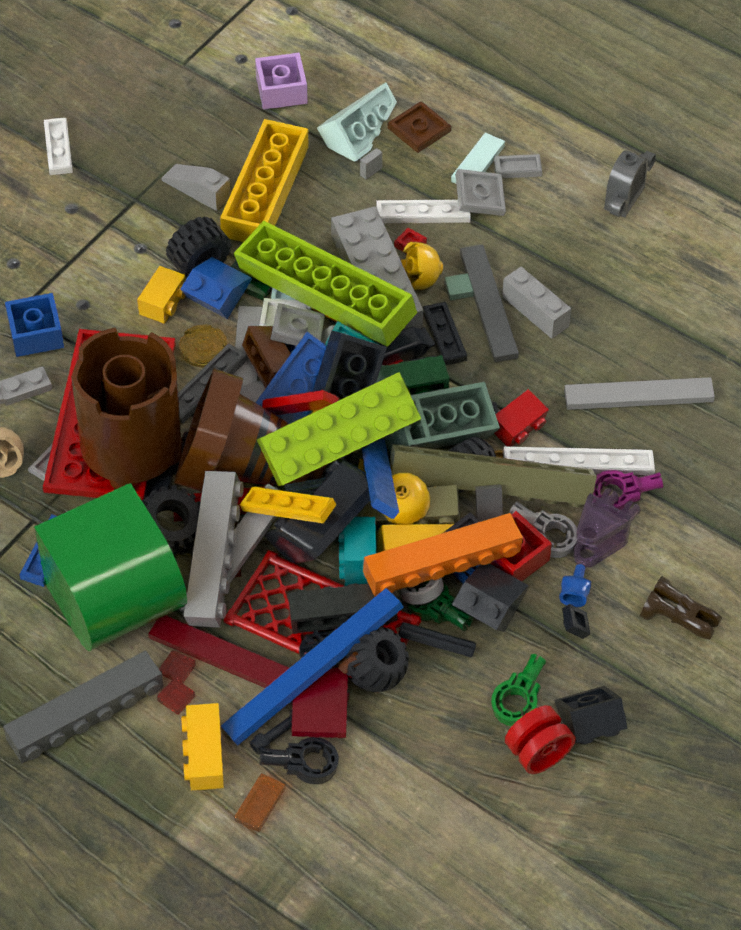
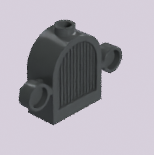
M624 150L619 155L609 176L605 210L617 217L622 216L625 218L645 188L647 171L652 169L656 154L646 151L644 154L636 155Z

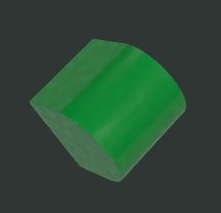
M131 483L34 526L45 585L74 634L86 650L92 651L183 608L187 604L185 584L175 557L165 537Z

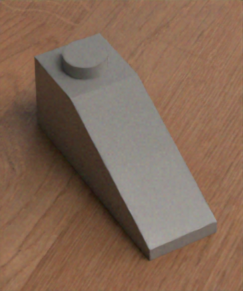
M175 164L162 177L163 182L216 211L231 195L230 178L212 168Z

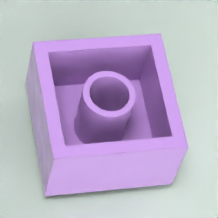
M300 53L255 58L256 80L263 109L307 104V82Z

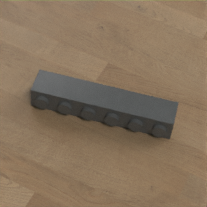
M145 650L4 725L6 740L21 763L34 760L42 752L62 745L68 738L86 732L89 727L100 721L110 719L113 714L122 709L134 706L137 701L144 697L155 695L164 687L162 673Z

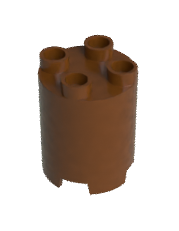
M115 327L101 331L88 338L79 347V359L71 376L81 453L87 465L95 473L108 479L113 488L118 489L129 483L135 488L139 482L150 480L165 472L170 466L178 463L182 456L175 356L169 345L152 332L148 335V340L131 336L119 337Z

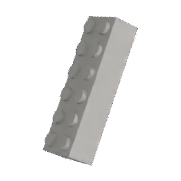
M376 206L332 217L331 237L341 259L412 294L417 314L404 329L412 326L419 329L423 328V308Z

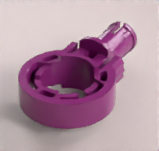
M616 470L601 472L596 477L592 503L603 513L617 514L623 512L632 502L640 501L641 493L663 488L661 474L657 472L638 478L633 472L625 474ZM602 482L604 486L608 484L617 485L623 491L618 499L610 500V505L607 504V499L600 493Z

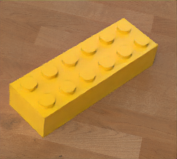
M264 119L220 217L221 229L229 239L244 242L263 221L274 226L276 225L309 148L307 128Z

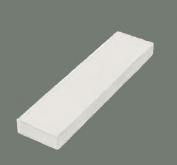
M458 200L377 201V210L383 223L470 222V212L459 211Z

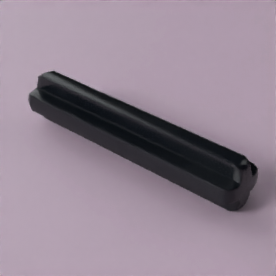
M406 622L401 623L398 632L401 638L468 657L473 656L476 648V643Z

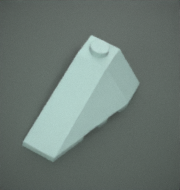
M383 83L318 126L317 129L329 149L352 161H357L371 150L374 138L380 134V127L390 116L397 101L387 83Z

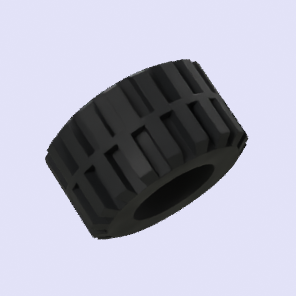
M205 216L203 218L197 217L180 226L174 232L172 238L168 241L166 255L176 269L184 274L187 279L193 268L211 257L224 263L231 252L230 248L232 245L230 239L212 218L209 219Z
M171 485L170 490L163 486L160 487L159 492L156 489L152 491L150 496L145 498L143 504L159 527L175 556L178 551L181 555L186 552L187 548L191 549L195 544L201 502H195L196 496L193 493L190 496L186 494L187 489L182 487L181 491H179L177 486ZM163 511L175 512L182 518L185 527L179 531H168L160 526L156 515Z

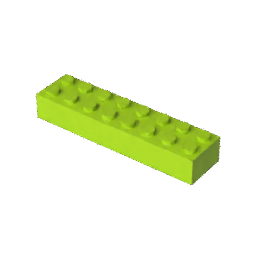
M263 221L234 252L241 272L387 347L417 314L412 294L266 221Z

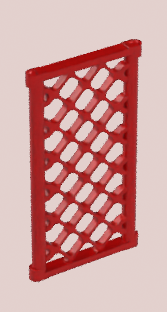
M268 550L234 605L226 614L223 623L232 627L234 625L299 654V647L302 642L301 637L305 636V633L290 634L288 637L279 634L278 627L285 625V622L291 619L289 617L278 621L273 614L274 611L283 608L289 611L286 592L293 589L304 590L303 588L310 585L311 582L320 586V589L324 587H342L344 585L278 557L277 553ZM269 564L275 566L274 573L262 576ZM288 572L297 576L298 582L296 584L288 586L282 584L281 577L287 575ZM277 579L280 587L268 591L265 590L263 582ZM259 583L262 592L250 595L256 584ZM278 593L283 594L284 603L278 605H271L269 603V596ZM259 598L266 600V608L252 609L250 601ZM247 603L250 611L242 616L237 615L243 604ZM400 610L397 612L398 621L390 622L389 625L381 627L388 628L397 633L396 628L400 627L402 622L419 626L421 617L413 613L410 615ZM269 613L272 618L271 623L266 624L265 627L255 623L257 615ZM400 639L401 642H404L405 645H407L409 641L408 639Z

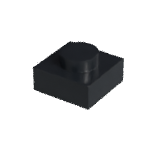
M571 604L562 608L563 625L567 632L581 639L591 635L587 612Z

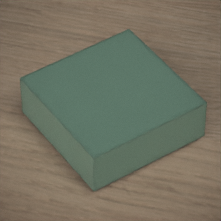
M468 273L445 277L444 283L450 300L473 297L474 291Z

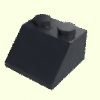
M490 563L486 565L480 564L466 579L452 605L495 630L505 632L529 585Z
M606 686L554 700L563 724H566L574 734L576 743L588 744L593 742L596 737L603 735L605 737H612L618 735L621 730L628 729L622 698Z

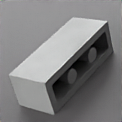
M519 267L504 278L502 297L551 339L569 327L571 308L523 267Z

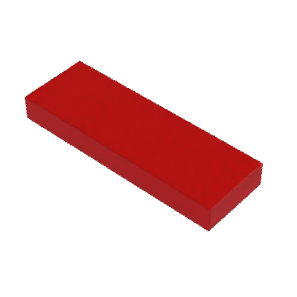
M322 390L263 400L262 407L271 413L282 415L322 409L339 401V398Z

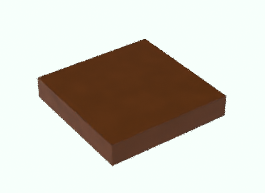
M422 101L389 121L387 125L390 131L417 153L450 133L452 127Z

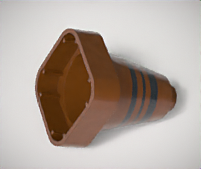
M214 368L195 409L174 483L202 492L205 471L236 472L240 482L278 486L257 439L290 423L240 394L243 384L242 377ZM326 465L282 485V487L303 488L307 480L319 483Z

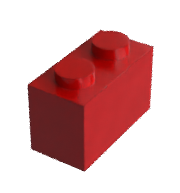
M528 389L495 414L500 428L494 434L507 447H512L516 443L520 445L527 439L528 433L533 429L538 431L544 426L549 409Z

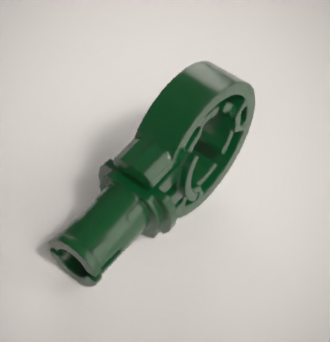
M424 581L415 588L416 592H419V588L425 587L430 581ZM445 583L441 594L428 605L413 604L414 606L406 602L410 615L413 613L420 616L422 621L433 620L438 624L441 623V620L442 622L449 621L462 631H467L468 628L465 625L470 628L473 622L471 615L452 605L455 597L449 594Z

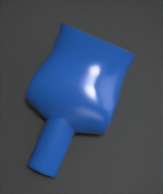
M582 564L575 566L573 576H564L562 579L559 599L564 605L571 604L575 607H582L586 604V598L591 589V581L583 578L586 568Z

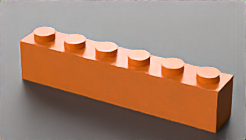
M511 513L366 556L364 557L363 573L374 597H376L385 588L393 593L395 590L405 587H415L424 581L440 579L450 573L466 571L468 568L476 565H486L499 558L512 557L521 551L523 537Z

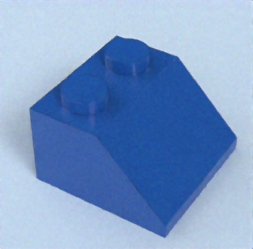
M211 257L192 269L182 285L181 291L188 299L228 319L252 278Z

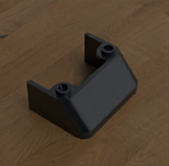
M345 459L335 460L326 467L325 481L312 494L333 498L337 504L324 523L280 517L274 524L276 528L265 533L264 537L288 561L295 564L317 558L370 501L366 473Z

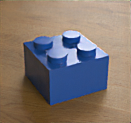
M53 293L5 302L16 357L64 348L62 330Z

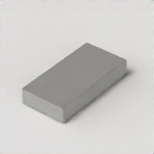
M540 154L494 156L495 174H502V178L542 177Z

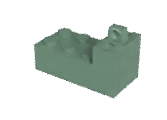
M485 382L411 395L421 419L385 436L384 439L391 456L392 444L437 449L457 445L471 437L490 438L500 427Z

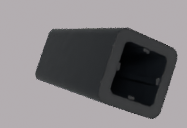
M414 326L406 328L387 347L382 365L385 366L401 359L408 361L423 356L431 347L435 346V343L425 327L421 329ZM374 340V342H376L377 344H379V345H381V346H384V347H387V346H385V345H383V344H381V343H379V342H377V341Z

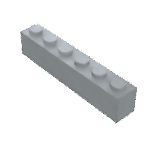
M205 471L187 591L188 601L184 611V618L189 626L220 627L221 619H224L226 616L224 597L225 594L229 593L230 581L227 576L228 569L233 567L231 548L232 545L236 544L237 539L234 527L235 521H239L240 518L238 499L243 496V482H240L236 472Z

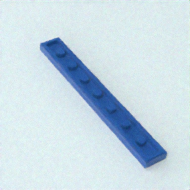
M381 438L362 447L371 506L389 518L394 519L399 513L385 439Z
M385 588L221 725L223 730L238 746L344 658L352 646L360 642L359 639L365 634L369 635L371 631L377 630L403 608L401 602Z

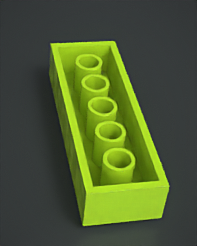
M400 372L269 433L257 439V442L278 486H282L420 420L421 417Z

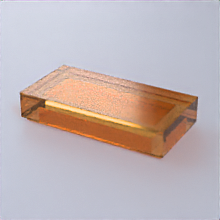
M261 773L234 816L235 822L260 832L283 794L285 784Z

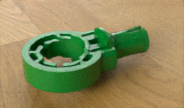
M531 654L523 672L518 674V678L517 673L513 672L509 680L500 683L492 694L493 713L501 723L507 726H513L522 717L520 711L511 712L503 707V699L508 695H519L526 700L527 705L523 708L524 715L538 707L537 694L541 686L539 683H535L546 664V660L541 656L536 660L537 654ZM498 697H499V706H500V710H501V711H499L498 708H497V706H496V702H497Z

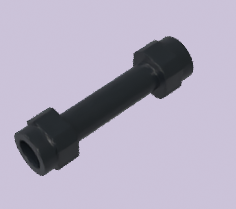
M292 710L289 711V717L264 735L258 733L249 741L252 750L257 755L260 754L261 747L270 749L271 742L292 728Z

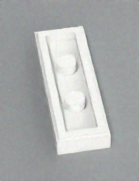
M67 118L44 120L50 175L73 173Z

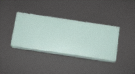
M484 133L457 169L486 172L494 161V156H498L505 147V141ZM456 171L451 176V182L456 183Z

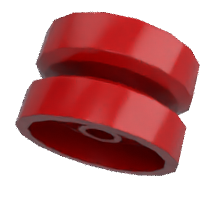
M544 705L531 710L517 720L507 732L505 744L515 756H519L518 761L529 774H538L561 761L572 749L576 737L566 724H561V718L552 706Z

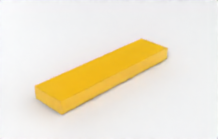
M252 487L241 502L240 507L245 512L324 523L337 504L333 498Z

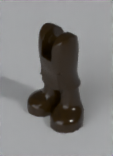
M661 576L656 583L654 590L650 593L640 613V617L645 620H650L656 614L663 615L671 619L672 623L679 624L696 636L710 640L714 634L713 627H717L722 620V617L716 611L694 601L688 594L684 595L664 576ZM664 599L669 600V601H671V602L677 604V606H676V607L673 606L672 604L668 603V602L665 601Z

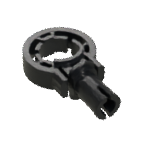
M309 737L301 740L299 743H288L286 750L261 747L259 765L282 766L286 769L287 775H296L300 780L309 784H323L335 775L339 756L336 748L329 741L319 737ZM321 749L323 750L322 756L325 757L327 765L323 767L322 773L321 769H312L306 765L305 755L310 752L320 753Z

